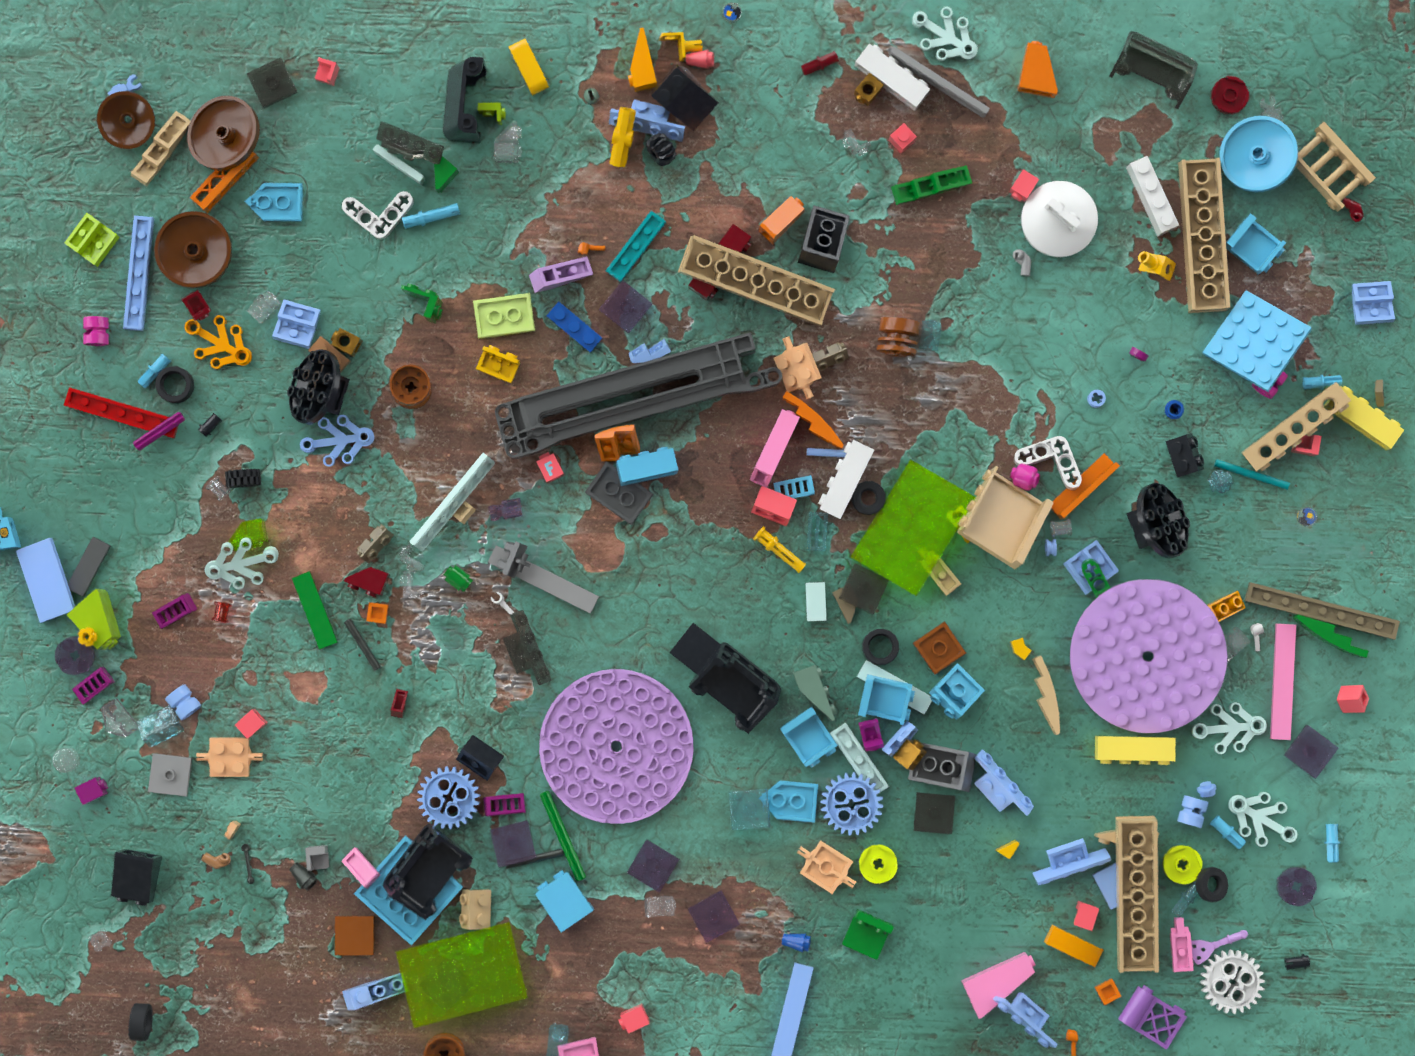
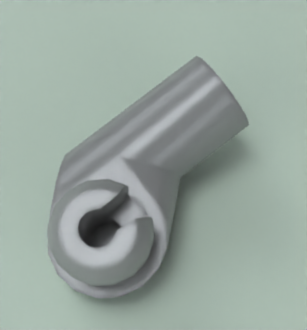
M1015 250L1013 258L1021 265V276H1030L1031 258L1023 250Z

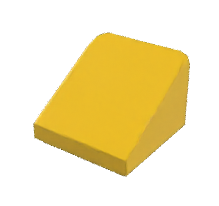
M1013 840L997 848L996 851L1011 859L1020 844L1018 841Z

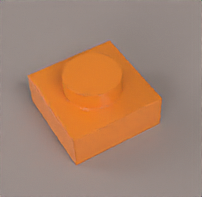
M369 602L366 621L386 624L389 605Z
M1112 978L1094 987L1104 1005L1121 997Z

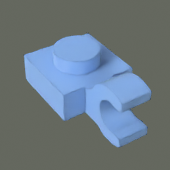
M134 74L129 76L126 85L117 84L113 86L108 95L119 91H137L143 86L140 83L133 85V81L137 79V76Z

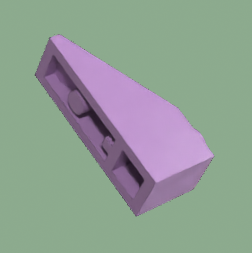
M583 257L538 268L529 277L534 292L537 293L593 275L588 258Z

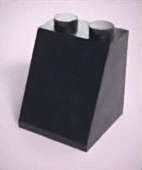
M129 849L116 851L111 896L117 897L116 900L120 902L133 900L136 901L135 904L147 906V903L153 902L162 856Z

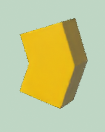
M1023 638L1010 641L1013 653L1022 660H1025L1032 650L1025 646Z

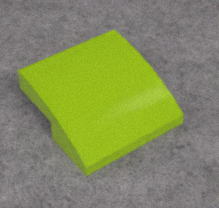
M86 213L64 243L98 267L120 236Z

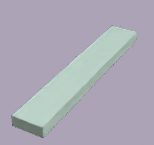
M482 453L415 534L410 543L423 552L495 465V462Z

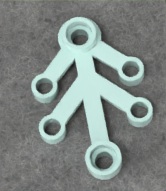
M944 7L940 13L944 20L946 31L928 20L927 15L922 11L916 12L913 15L912 24L916 28L925 27L941 37L933 40L924 38L920 43V48L923 51L952 44L957 48L948 51L943 48L939 49L936 53L937 60L944 61L946 58L956 56L972 59L976 56L978 49L977 45L969 39L967 18L960 17L956 23L957 28L960 29L961 41L955 37L951 19L952 9L950 7ZM943 11H949L950 15L945 16ZM922 16L924 20L920 22L917 20V17ZM964 21L966 25L960 26L959 22ZM928 42L929 47H924L922 43ZM969 46L972 51L966 52L965 47ZM944 52L945 57H939L938 53Z
M243 538L231 562L223 564L225 558L231 555L233 551V545L226 542L222 545L217 559L206 564L205 574L211 579L223 578L233 583L235 589L240 590L245 585L244 578L236 577L227 572L235 570L251 578L253 584L259 585L263 582V574L245 566L261 562L274 563L277 561L279 553L275 547L269 546L264 549L263 554L242 559L245 552L252 545V541L249 538ZM247 542L249 546H243L242 543ZM224 547H229L230 551H225ZM271 554L273 555V558L270 559L267 557V555ZM211 569H217L218 572L214 573ZM259 576L261 579L255 580L254 577ZM236 581H241L242 584L237 585Z
M1233 702L1229 705V711L1233 714H1238L1247 722L1238 723L1222 709L1221 705L1213 704L1210 707V713L1220 717L1227 724L1206 726L1205 724L1197 723L1192 727L1191 732L1198 739L1205 738L1207 734L1228 732L1221 742L1214 745V751L1217 754H1224L1227 746L1240 731H1247L1240 741H1235L1233 744V749L1236 752H1243L1254 735H1261L1266 731V721L1260 716L1252 717L1242 709L1239 703ZM1235 704L1238 706V711L1236 712L1232 709ZM1215 706L1219 707L1217 714L1213 712ZM1255 722H1258L1260 725L1258 729L1253 727ZM1198 727L1202 729V733L1199 735L1196 733ZM1238 743L1242 744L1241 750H1237L1236 745ZM1218 745L1223 746V750L1221 752L1217 750Z
M1260 792L1258 796L1245 798L1241 795H1234L1230 798L1228 806L1231 812L1237 814L1240 825L1238 832L1241 836L1248 837L1251 834V828L1247 826L1245 814L1252 818L1257 836L1255 843L1258 846L1265 847L1268 844L1262 824L1278 832L1282 840L1286 842H1294L1297 839L1298 834L1293 827H1283L1266 817L1275 813H1285L1287 805L1284 802H1277L1274 806L1254 810L1249 806L1257 803L1267 804L1271 799L1269 793ZM1263 794L1267 795L1266 801L1261 800ZM1236 801H1240L1241 806L1239 808L1235 807ZM1280 804L1284 806L1282 811L1278 810ZM1246 827L1248 833L1244 835L1242 834V829ZM1289 830L1291 836L1286 838L1285 832ZM1263 837L1265 842L1260 845L1259 838Z

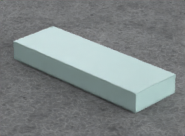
M376 144L373 148L374 153L420 185H423L425 177L380 145Z

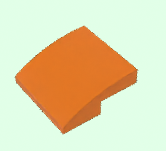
M634 425L610 428L595 435L601 461L620 460L621 455L640 453V445Z

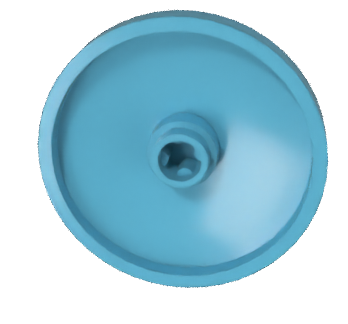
M1253 116L1238 122L1227 132L1220 148V163L1226 177L1238 188L1249 192H1265L1280 186L1293 173L1298 160V146L1292 131L1280 120L1269 116Z

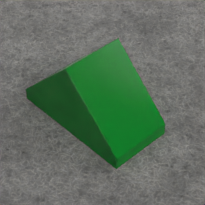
M433 151L435 189L437 193H441L457 176L459 171L439 152Z

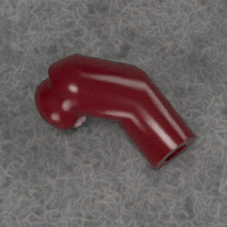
M1345 197L1342 200V203L1345 205L1344 207L1349 209L1354 222H1360L1364 217L1361 204Z

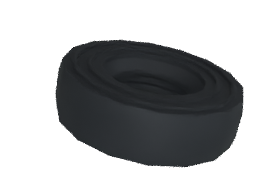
M864 481L856 486L851 501L859 513L873 515L883 508L886 502V494L878 483ZM865 491L874 492L876 495L875 503L865 505L861 500L862 493Z
M1208 867L1201 870L1196 879L1198 895L1208 902L1222 900L1228 891L1226 874L1216 867ZM1211 877L1216 880V889L1213 892L1208 889V880Z

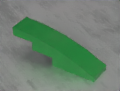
M965 165L894 185L891 189L897 206L970 185L972 180L968 167Z
M1301 615L1293 616V619L1321 641L1348 654L1367 658L1369 651L1350 646L1352 638L1334 633L1335 625Z

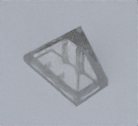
M117 698L101 708L106 732L126 738L140 729Z

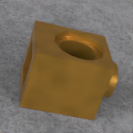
M869 73L855 89V99L860 104L869 106L881 92L884 84ZM865 87H869L872 89L873 93L870 95H866L863 93L862 89Z
M342 328L335 331L331 337V345L352 357H355L363 342L361 338ZM344 337L350 338V343L347 346L341 345V340Z
M906 739L893 758L906 769L914 770L927 752L923 749L924 745L918 740Z

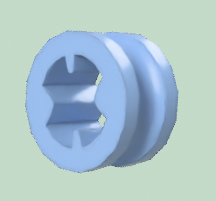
M1093 390L1087 398L1088 404L1094 408L1102 406L1106 400V396L1101 390ZM1093 394L1101 396L1100 403L1092 401Z
M1045 539L1046 556L1050 554L1056 556V539L1052 541Z

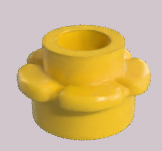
M90 627L81 629L78 633L79 643L86 647L92 646L97 640V634Z

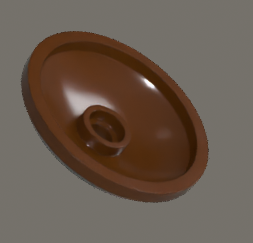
M119 91L109 95L101 103L97 112V125L101 135L108 143L118 148L132 149L143 145L151 137L155 128V114L149 102L141 95L131 91ZM126 116L131 117L130 123L125 121Z

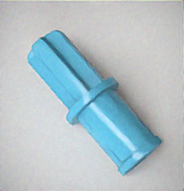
M161 354L151 366H148L149 369L138 379V383L142 387L147 388L171 360L164 354Z
M1340 375L1303 377L1304 382H1302L1304 390L1314 388L1324 390V388L1329 387L1334 382L1341 386L1342 377Z
M1219 815L1211 821L1210 825L1222 834V838H1226L1237 849L1245 845L1246 841L1233 830L1234 827H1230Z
M1325 824L1327 861L1337 863L1339 862V844H1341L1338 842V824Z

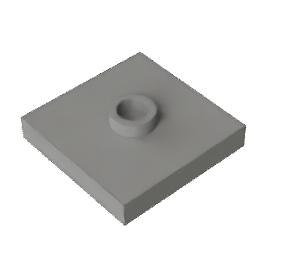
M153 753L148 792L188 796L192 758Z

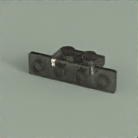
M380 122L376 139L382 142L381 146L387 148V152L396 155L401 154L403 159L409 161L424 159L434 164H440L444 146L389 123Z
M523 610L510 614L517 632L503 638L516 673L519 674L532 668L538 685L550 682V672L545 665L542 652L536 643L535 635L530 628L527 616Z

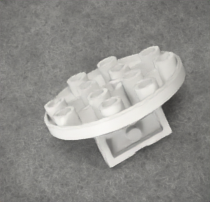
M1053 181L1038 187L1027 198L1022 209L1021 225L1027 241L1037 251L1051 257H1068L1080 252L1090 243L1097 229L1098 213L1094 201L1084 189L1070 182Z

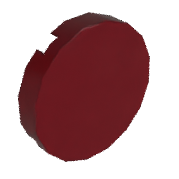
M1227 76L1214 84L1210 98L1212 105L1217 111L1232 115L1245 108L1249 101L1250 93L1243 80L1238 77Z

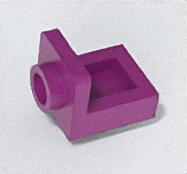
M877 718L858 723L865 751H876L884 747Z

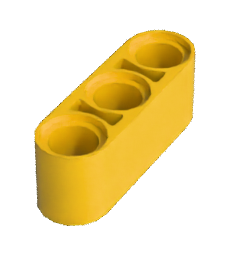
M523 39L508 46L532 96L549 88L547 80L527 40Z

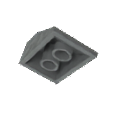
M922 743L924 745L923 749L927 753L914 770H910L908 780L969 792L976 761L974 758L977 754Z

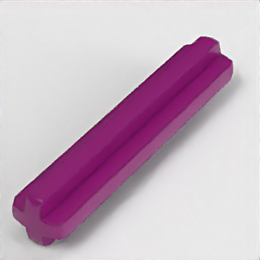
M177 412L133 442L135 448L141 451L184 422V416L181 412Z

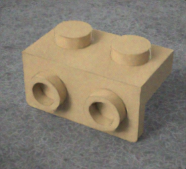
M462 889V894L460 895L461 914L459 916L461 928L468 930L490 929L491 890Z

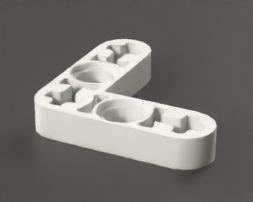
M400 192L379 217L353 197L346 198L343 201L342 209L374 237L385 239L410 210L414 200L410 193ZM408 197L407 200L409 201V203H404L400 207L403 211L400 212L399 209L396 208L394 205L397 204V206L399 207V205L402 203L400 198ZM353 202L355 203V204H354V207H355L357 210H359V212H358V214H357L356 217H354V216L356 215V212H355V211H353L352 209H350L349 211H347V210H348V206H347L348 203H350V204H352ZM392 210L398 213L397 219L393 221L387 218L388 212ZM365 213L371 215V220L368 223L361 222V216ZM383 219H385L387 223L391 224L390 227H388L387 224L385 225V227L383 228L385 231L384 234H377L378 231L376 228L378 226L381 228L385 224L382 221Z
M1056 436L1021 448L1015 453L1014 462L1017 466L1021 463L1033 465L1054 457L1065 487L1075 490L1081 484V475L1067 440L1062 436ZM1057 441H1059L1060 444H1064L1062 446V452H1067L1066 454L1060 455L1059 448L1054 447ZM1038 447H1043L1046 450V455L1040 457L1036 454L1035 450ZM1029 450H1032V456L1027 457L1026 462L1018 460L1020 458V454H1023V456L1030 455ZM1063 458H1067L1071 461V466L1064 468L1061 466L1060 461ZM1072 469H1074V471L1071 472V475L1073 479L1077 478L1075 485H1073L1072 482L1068 483L1070 479L1069 473L1064 474V472H1069Z

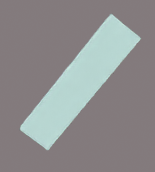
M867 660L857 675L863 681H866L867 674L907 683ZM912 686V691H915L913 703L909 702L908 706L925 714L932 701L931 696Z
M846 723L830 733L858 776L862 773L863 780L870 777L869 784L876 783L874 790L880 789V792L889 787Z

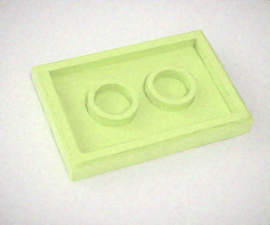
M530 293L473 301L478 339L535 331Z

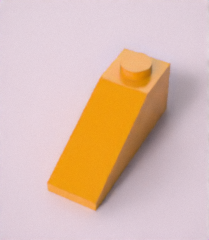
M644 27L639 30L630 68L631 75L628 76L630 87L634 86L635 92L657 86Z

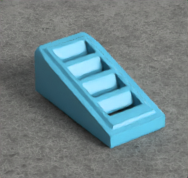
M811 475L773 483L776 492L781 493L780 486L783 485L785 495L794 499L815 495ZM803 481L807 483L808 492L804 491ZM799 482L801 493L797 494L795 483ZM788 484H791L793 495H789Z

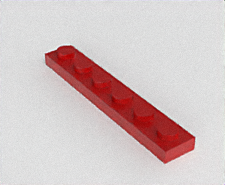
M70 387L64 402V406L147 431L152 430L170 418ZM179 425L164 434V436L175 439Z

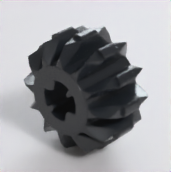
M657 133L647 140V151L653 158V161L659 166L664 167L670 164L677 156L675 148L665 134Z

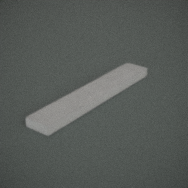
M893 47L889 56L897 60L898 64L909 69L912 73L982 118H985L990 109L989 107L904 52Z
M496 545L488 563L497 567L498 561L501 558L508 560L510 553L505 552L503 548ZM527 560L526 562L531 564L530 567L524 566L522 572L517 571L516 577L590 614L599 596Z

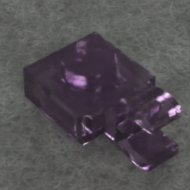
M520 498L501 501V505H491L488 507L491 521H497L501 516H503V519L523 516Z

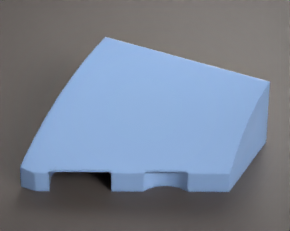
M906 720L904 725L900 727L882 748V751L892 757L906 739L911 740L918 729Z

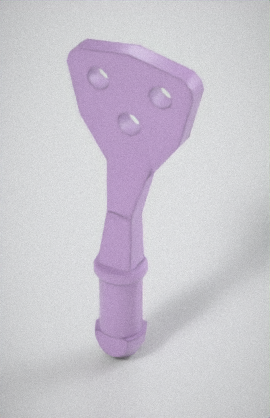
M1240 930V932L1227 935V937L1214 942L1192 940L1191 944L1196 945V948L1192 947L1193 960L1196 964H1201L1210 957L1216 948L1246 939L1248 932Z

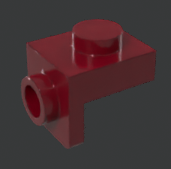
M198 289L181 298L194 321L197 319L201 321L209 316L211 309Z

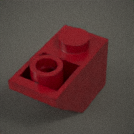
M368 567L346 577L344 582L349 583L347 586L357 591L359 588L366 590L365 594L377 597V594L383 595L391 574Z

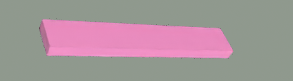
M1275 624L1270 739L1291 740L1296 625Z

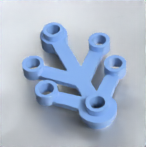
M339 415L337 417L338 425L345 426L354 433V435H345L333 426L327 418L323 417L318 421V426L321 429H326L335 437L319 440L306 437L301 440L300 448L306 453H312L316 448L336 445L332 452L323 458V464L327 467H332L346 445L355 442L351 450L342 455V461L345 464H351L362 446H369L373 443V431L366 427L358 428L349 421L346 415ZM342 417L346 418V422L344 424L340 423V419ZM322 420L327 421V425L325 427L321 426ZM364 433L368 435L366 440L361 439V435ZM307 441L311 443V446L309 448L304 447V444ZM346 455L351 456V460L349 462L345 461ZM332 458V463L326 464V459Z

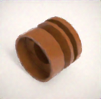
M898 317L880 318L879 332L887 334V337L878 338L879 343L886 345H877L876 351L892 357L916 356L917 350L910 347H916L918 342L911 340L910 337L919 335L920 322Z
M413 364L403 365L397 368L391 376L390 390L395 401L401 407L418 409L429 401L432 394V386L427 373L421 367ZM411 385H414L415 389L412 391V393H409V390L407 388H410Z
M446 1032L436 1034L429 1039L424 1050V1056H441V1050H448V1056L465 1055L462 1041L454 1034Z

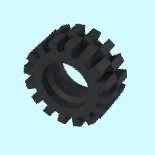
M239 469L225 472L227 488L261 485L260 469Z

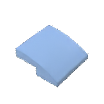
M1391 281L1352 284L1355 325L1394 322L1395 315L1392 304L1394 297Z
M283 300L272 338L310 349L320 309Z
M665 339L649 349L643 343L628 354L632 363H642L660 358L671 352Z
M1097 540L1063 563L1085 595L1091 592L1092 589L1081 569L1083 561L1086 559L1096 560L1106 580L1119 571ZM1088 564L1085 571L1089 570L1093 577L1096 576L1093 570L1095 565L1091 566ZM1096 580L1094 582V587L1096 588L1104 581Z

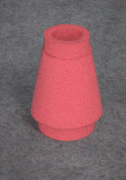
M705 50L686 54V65L705 69L714 67V52Z

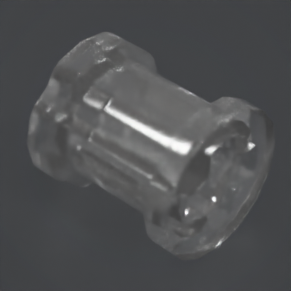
M218 476L206 486L207 490H211L218 497L217 500L219 502L225 499L231 492V489L227 488Z
M1070 519L1061 522L1050 521L1051 537L1054 538L1056 535L1064 534L1071 536L1072 526Z

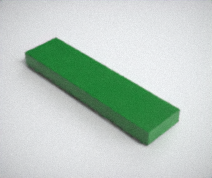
M311 571L293 577L292 581L319 650L338 643Z

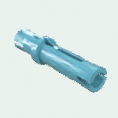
M455 203L425 212L418 211V214L402 217L405 229L418 225L425 226V223L460 215L458 204Z

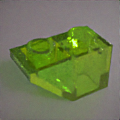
M259 518L241 522L228 543L233 545V552L238 550L240 541L243 538H249L252 541V548L262 547L264 542H268L264 519ZM247 542L242 543L243 546L249 545Z

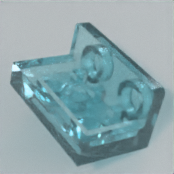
M170 705L136 721L141 738L149 747L159 745L161 742L175 737L184 731L183 726L178 721L175 709L171 708Z

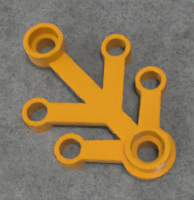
M217 315L214 318V324L217 326L220 339L202 329L201 324L198 321H194V319H190L185 323V331L188 334H198L215 344V346L204 349L197 348L194 351V356L197 359L203 360L206 356L224 351L232 354L221 359L213 358L210 361L212 368L218 370L223 365L231 363L246 366L251 362L252 353L248 348L244 347L241 336L243 330L239 325H233L230 328V333L234 336L235 348L229 344L225 328L226 319L222 315ZM219 318L223 319L222 324H217ZM192 325L197 326L195 331H191ZM236 327L239 328L238 334L233 333V330ZM201 350H202V351H203V356H202V357H198V356H197L198 351H201ZM242 353L246 354V358L244 360H240V355ZM219 360V366L215 367L214 361Z

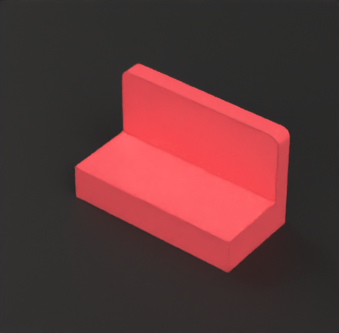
M762 486L751 513L787 527L797 500Z

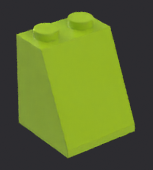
M95 589L67 614L80 630L87 627L94 629L97 634V640L93 645L96 649L111 650L119 643L117 640L121 635L106 590Z

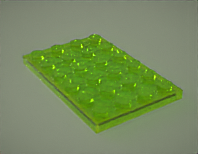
M910 459L886 498L883 508L876 514L852 553L851 558L917 597L960 527L958 523L964 515L966 516L968 504L971 500H975L976 497Z
M510 922L395 951L413 1028L528 998Z

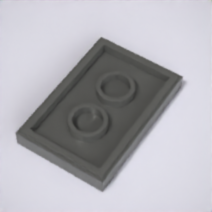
M607 461L585 491L587 495L630 525H633L654 495L639 483L621 486L617 468Z

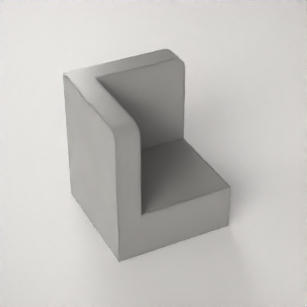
M328 845L305 848L307 871L329 868Z

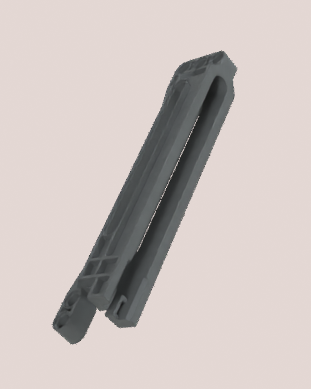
M750 332L526 395L498 405L495 409V416L506 454L512 459H520L540 453L562 441L725 395L753 393L775 387L782 380V372L776 367H771L753 372L744 378L739 358L755 354V345ZM769 373H777L779 379L775 382L770 381L768 378ZM690 376H697L700 379L697 383L556 423L542 424L544 418ZM753 377L758 378L760 385L757 387L751 386L750 379ZM503 408L509 410V415L506 418L499 416V412ZM507 427L514 428L515 432L512 436L508 437L505 435L504 431ZM531 440L538 441V447L534 450L528 448V443ZM513 445H518L520 448L519 453L516 455L510 454V447Z

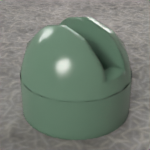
M594 88L587 89L584 92L585 102L588 104L597 103L599 100L598 91ZM592 91V95L594 96L593 100H591L588 92Z

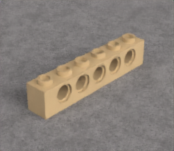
M1334 382L1241 453L1255 471L1260 469L1262 472L1271 465L1269 462L1272 459L1276 458L1278 460L1284 456L1287 448L1290 446L1294 448L1302 442L1301 438L1307 434L1309 437L1318 430L1316 427L1323 422L1325 425L1334 418L1332 415L1335 412L1339 411L1341 413L1347 409L1351 399L1340 385ZM1327 399H1331L1334 403L1331 410H1326L1323 406L1324 401ZM1311 411H1316L1318 414V419L1314 422H1310L1307 417ZM1295 423L1302 425V431L1298 434L1292 432V426ZM1285 435L1286 443L1278 445L1276 443L1277 436ZM1264 446H1268L1271 449V454L1268 457H1262L1260 454V450Z

